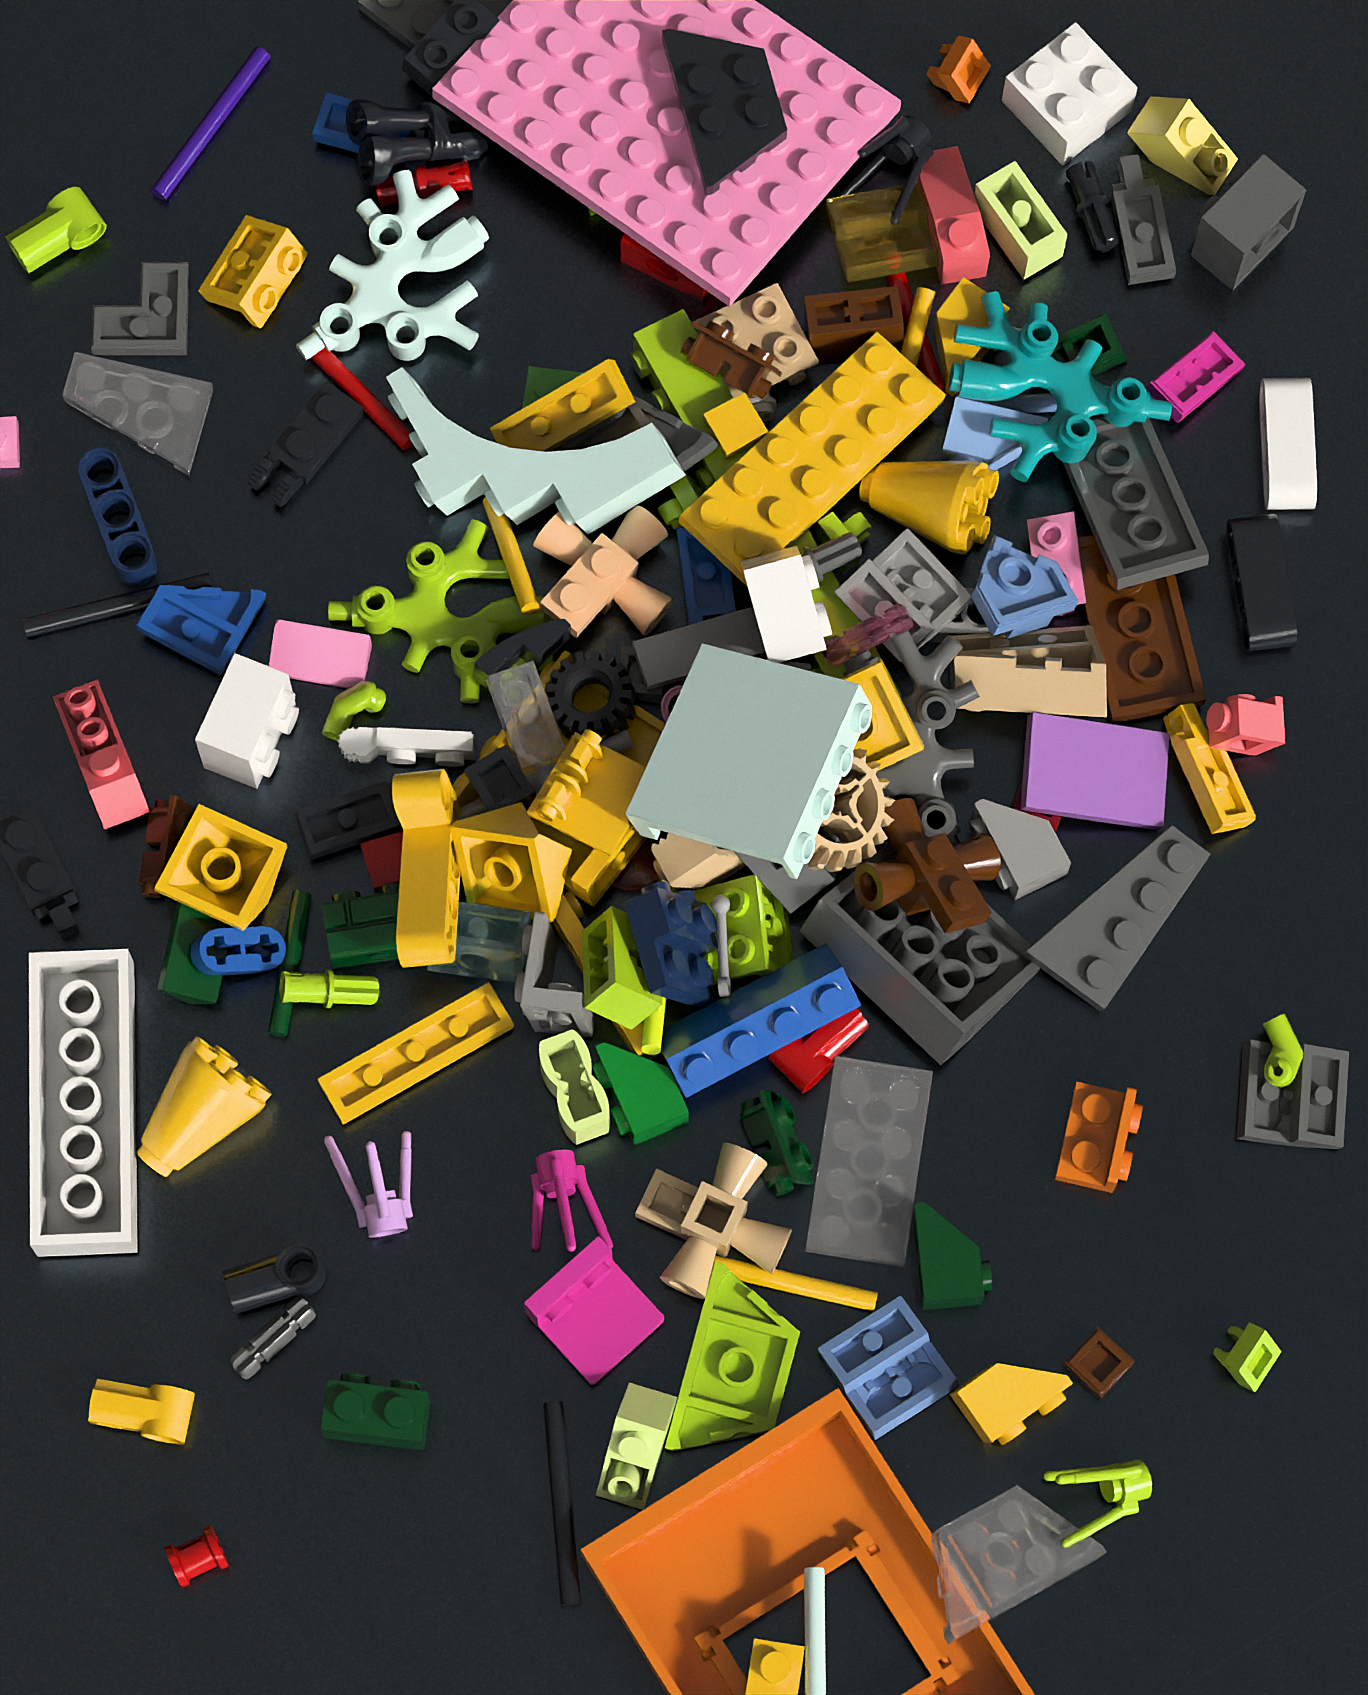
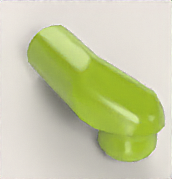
M1282 1014L1263 1023L1273 1045L1264 1067V1075L1267 1081L1276 1087L1287 1086L1294 1080L1303 1059V1051L1286 1015Z

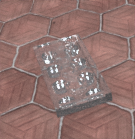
M835 1056L805 1252L904 1267L933 1071Z

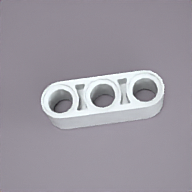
M1262 378L1259 406L1266 510L1315 509L1317 500V471L1311 379Z

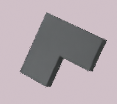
M141 262L140 305H92V354L187 355L188 262Z

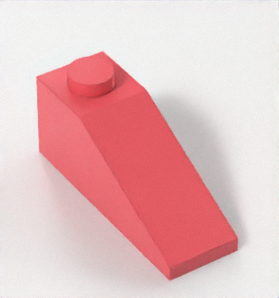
M958 146L933 150L934 154L924 164L917 184L940 285L961 281L963 277L967 280L986 277L990 258L989 247L980 209Z

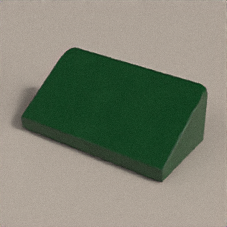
M177 901L157 990L191 1005L216 1003L223 975H206L197 970L190 956L191 945L195 938L202 933L218 928L233 927ZM214 944L207 947L206 951L208 956H214L217 961V959L227 956L229 948H216Z

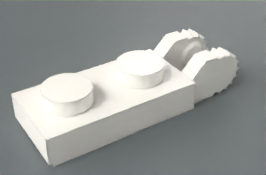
M352 727V729L347 728L346 731L342 730L343 733L339 735L340 739L338 740V743H340L338 746L341 748L344 758H347L349 762L354 761V763L359 761L361 764H370L379 755L387 756V762L394 764L416 763V757L435 758V764L449 767L463 766L464 760H476L477 743L474 734L467 731L358 727V729H354Z

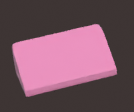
M276 620L269 667L289 674L290 679L349 689L359 682L365 681L372 649L371 638L366 634Z

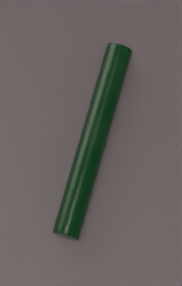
M296 890L292 892L284 937L286 952L282 963L279 965L268 1033L274 1036L285 1037L288 1033L293 1002L281 1003L279 995L280 977L282 971H299L312 894L305 891Z

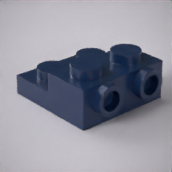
M656 882L645 886L640 891L641 895L624 902L650 993L698 1008L715 1002L716 998L712 988L714 982L713 971L703 957L718 949V941L715 935L717 921L713 912L706 903L697 901L694 892L691 890L673 893L668 882Z

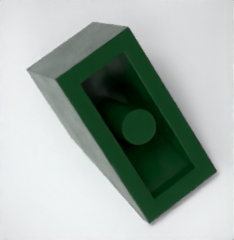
M925 1202L914 1203L912 1221L921 1309L929 1310L981 1305L984 1299V1291L992 1290L989 1260L981 1261L979 1246Z

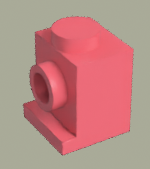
M1238 694L1228 697L1226 703L1216 702L1212 704L1207 711L1206 721L1209 734V748L1255 756L1285 744L1283 697L1273 696L1264 701L1257 702L1253 695Z

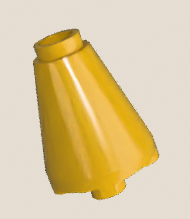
M974 460L882 462L862 478L860 500L869 503L872 509L952 553L965 555L974 543L984 544L987 539L991 521L989 516H985L988 499L992 498L997 490L999 473L997 470L989 469L987 463Z
M196 1036L192 1042L189 1041L183 1048L141 1137L143 1144L136 1153L152 1169L167 1177L173 1169L179 1171L257 1115L266 1105L265 1102L271 1096V1092L254 1077L249 1075L245 1078L234 1068L239 1064L238 1061L218 1045L212 1047Z

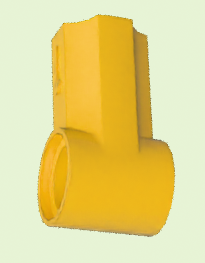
M97 1379L91 1395L88 1421L100 1426L141 1432V1436L160 1442L184 1444L195 1393L167 1385L153 1384L150 1388Z

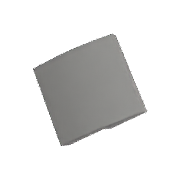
M908 528L873 561L868 559L835 591L838 597L900 662L902 661L890 638L908 630L917 649H919L973 602L971 594Z

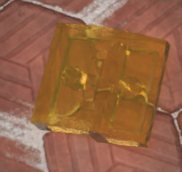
M917 183L897 225L890 223V217L904 185L826 199L834 239L848 283L939 266L938 248L928 225L927 207Z

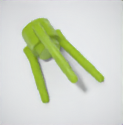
M1138 1459L1103 1467L1047 1471L1043 1475L1046 1481H1056L1057 1484L1099 1481L1104 1499L1109 1503L1115 1502L1117 1504V1507L1063 1538L1061 1546L1064 1548H1068L1076 1542L1085 1539L1123 1516L1138 1513V1501L1148 1499L1152 1493V1480L1145 1463Z

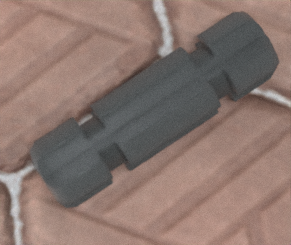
M300 1296L295 1297L284 1307L285 1313L282 1316L276 1314L248 1340L250 1345L247 1348L242 1346L230 1357L229 1362L242 1378L249 1379L261 1368L260 1363L263 1360L268 1362L297 1335L296 1329L300 1327L303 1330L315 1318L314 1309L305 1299Z

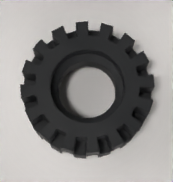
M591 650L590 659H585L583 651L574 653L577 662L571 664L567 657L560 662L563 669L561 673L553 669L550 674L553 684L546 683L545 691L548 696L546 702L557 728L560 727L562 735L569 739L575 732L582 735L585 729H589L599 736L606 735L608 738L615 735L613 731L617 728L620 731L629 728L626 719L634 720L636 712L633 705H637V696L626 667L621 662L617 664L614 656L607 653L605 658L602 659L599 651ZM590 684L605 686L609 690V700L601 709L585 713L579 711L574 706V696L584 686Z

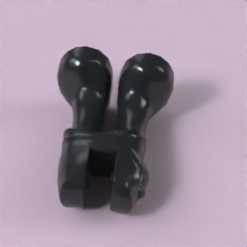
M359 99L351 101L347 107L346 128L349 138L354 143L363 142L357 155V168L361 182L366 186L379 185L386 181L392 167L401 162L412 160H427L431 162L449 159L455 162H462V160L470 161L472 159H479L480 155L488 150L487 140L482 132L471 131L450 134V131L463 130L472 125L442 104L437 105L431 102H423L418 104L416 109L383 107L372 101ZM424 130V137L380 136L397 131Z

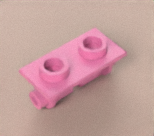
M1068 512L1028 519L1027 526L1031 556L1037 558L1040 554L1056 561L1079 601L1078 604L1086 603L1075 513ZM1075 609L1058 616L1071 615L1075 613Z

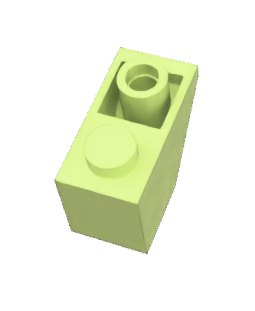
M629 1382L615 1419L596 1496L644 1510L666 1441L677 1397Z

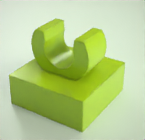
M687 474L669 485L676 498L665 502L657 508L666 525L671 524L675 530L682 527L679 523L680 514L704 493L699 482Z
M832 511L817 522L816 539L822 545L843 534L852 532L858 539L859 544H862L870 537L868 530L872 526L861 512L853 515L842 524ZM860 557L839 568L844 574L860 563Z
M1249 1322L1244 1331L1239 1327L1230 1326L1227 1332L1236 1341V1344L1230 1352H1224L1219 1348H1215L1213 1354L1227 1368L1239 1385L1256 1392L1282 1351L1267 1331Z

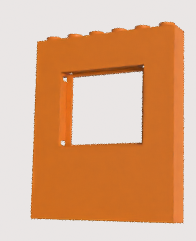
M839 1388L581 1549L583 1560L667 1695H745L747 1678L723 1640L803 1590L804 1568L821 1567L825 1569L826 1575L855 1556L931 1674L930 1677L901 1695H1035Z

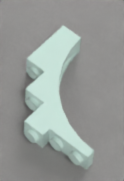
M402 367L386 377L394 391L388 395L390 403L402 420L407 417L409 418L415 429L414 432L409 434V437L422 456V459L412 464L420 478L414 485L428 507L435 504L447 516L482 494H485L489 504L499 517L505 513L516 525L555 503L568 525L577 523L588 535L685 476L664 436L653 423L620 439L584 449L542 452L510 448L477 437L448 420L432 405L418 383Z

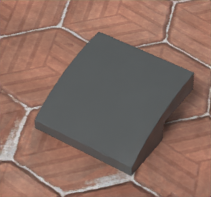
M1249 1040L1243 1043L1236 1139L1307 1148H1343L1349 1051L1309 1044L1300 1045L1303 1051V1059L1296 1077L1287 1086L1276 1087L1270 1084L1264 1075V1067L1273 1047L1272 1043Z

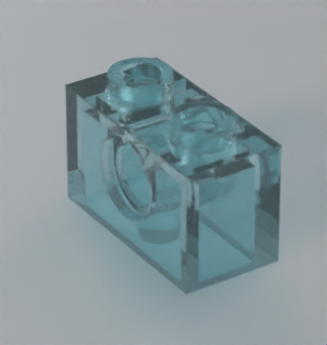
M459 902L455 960L453 963L427 965V970L516 983L518 973L526 972L528 955H524L522 952V940L525 926H532L531 912Z

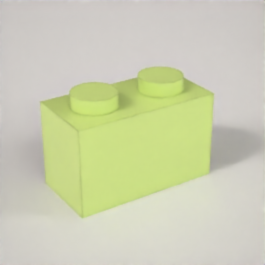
M1016 161L976 184L974 195L980 209L982 221L1023 279L1028 278L1063 257L1068 234Z

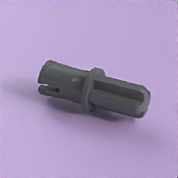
M848 532L813 549H810L807 545L803 547L804 552L800 553L801 557L810 555L817 579L820 582L824 580L823 574L859 558L862 555V549L856 536L852 532Z

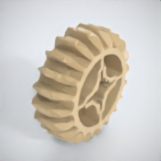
M858 748L853 750L851 769L846 776L841 777L844 781L838 784L834 793L833 810L828 819L823 820L820 825L830 835L836 834L841 843L831 842L817 833L815 837V850L811 860L808 862V869L819 870L825 867L826 871L836 872L842 870L843 867L847 869L856 867L862 863V859L871 858L877 853L875 845L883 843L888 838L881 827L889 826L894 819L884 812V807L891 806L895 800L888 796L884 797L882 788H886L890 780L877 778L876 772L881 763L875 761L865 763L866 749Z

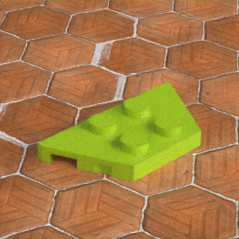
M715 1261L665 1444V1450L673 1452L767 1433L775 1428L800 1331L783 1316L777 1314L755 1291L750 1290L729 1271V1268Z

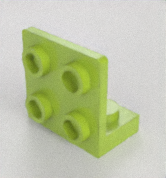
M755 874L693 890L695 899L706 903L715 918L716 913L711 908L712 900L716 896L723 895L730 901V908L726 912L730 981L751 975L763 977L794 960L788 910ZM717 949L703 956L713 971L714 982L712 985L718 984L719 978Z

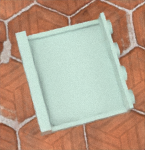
M702 643L625 815L641 836L658 840L661 831L782 864L790 878L797 879L803 864H807L813 856L816 844L815 837L822 821L828 819L833 810L834 793L840 779L846 776L851 769L853 750L860 734L865 733L870 725L872 705L860 684Z

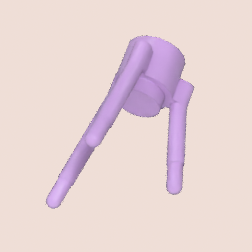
M404 1131L401 1135L399 1199L396 1198L394 1190L385 1191L376 1145L372 1141L366 1143L368 1164L374 1194L366 1196V1206L333 1137L330 1135L326 1136L324 1143L356 1211L359 1228L367 1227L368 1235L371 1238L388 1236L407 1230L406 1219L413 1217L410 1203L411 1133Z

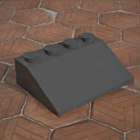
M887 844L865 863L893 862L898 853L890 844ZM854 872L819 900L799 931L816 948L827 943L843 966L847 977L940 1065L964 1046L1041 969L1022 955L1031 945L989 905L988 907L992 913L983 924L945 934L931 909L906 916L897 899L876 911H869L864 908L858 900L854 889Z

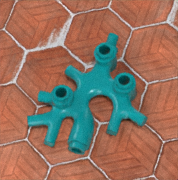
M989 292L981 297L988 319L986 327L956 324L954 343L1002 350L1008 354L1010 360L1005 366L963 359L962 363L953 362L948 382L949 391L957 392V397L980 401H1000L1012 398L1031 387H1041L1053 394L1056 400L1057 409L1055 415L1043 424H1028L992 418L989 437L1013 440L1022 447V452L1010 471L1011 475L1019 481L1026 482L1038 461L1050 452H1053L1059 460L1065 463H1077L1083 460L1097 436L1096 426L1090 419L1094 415L1103 414L1110 424L1117 427H1126L1134 422L1145 423L1147 418L1166 421L1170 419L1172 402L1150 399V393L1146 391L1144 385L1137 379L1131 377L1120 378L1110 387L1098 382L1092 376L1091 370L1102 351L1101 345L1097 342L1086 340L1080 352L1072 361H1056L1051 354L1058 343V333L1056 328L1047 321L1048 306L1043 303L1030 304L1027 323L1023 328H1016L1011 325L1005 313L999 292Z

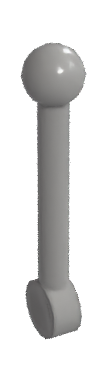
M719 895L712 900L711 908L716 913L718 992L720 997L731 996L726 912L730 908V901L727 897Z

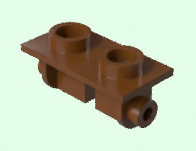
M711 320L706 328L694 321L692 322L691 326L700 333L696 340L688 337L681 348L680 353L687 356L686 362L699 367L717 377L726 362L732 366L723 381L739 391L745 392L752 399L755 396L763 399L772 385V382L766 379L768 374L772 372L779 377L782 374L780 370L771 365L775 356L750 343L747 350L731 342L734 333Z
M170 795L169 800H156L155 807L149 809L145 843L148 845H160V851L143 852L138 885L142 887V895L146 897H161V893L156 892L154 888L196 810L195 807L176 795Z

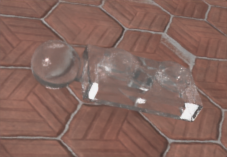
M530 661L489 675L485 680L515 761L520 769L532 765L535 767L536 772L532 777L531 786L537 796L555 766L552 759L561 756L565 746L534 661Z

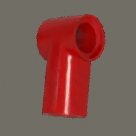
M856 1008L774 1051L769 1055L768 1059L804 1094L827 1074L834 1064L832 1061L868 1029L869 1023Z

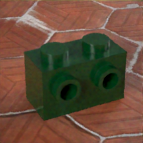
M342 1373L340 1381L328 1379L321 1422V1431L324 1438L424 1451L431 1399L428 1391L420 1390V1383L393 1379L390 1382V1387L370 1384V1377L352 1373Z

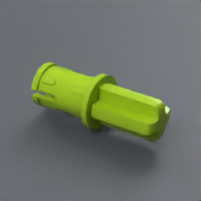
M326 969L324 974L282 971L279 995L281 1003H322L324 1008H331L332 1003L373 1005L379 997L378 978L374 976L334 975L332 969Z

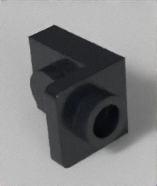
M506 745L464 769L466 777L488 812L520 802L528 811L536 798L534 789Z

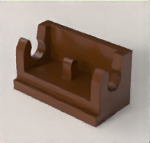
M898 286L804 296L805 334L808 335V342L819 363L846 361L876 332L901 353L904 322Z

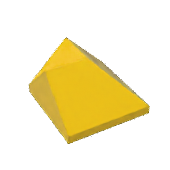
M522 802L458 820L450 826L468 909L534 919L535 911L545 912L550 922L557 917L572 849L539 834Z
M198 804L154 889L158 893L244 931L269 903L287 844Z

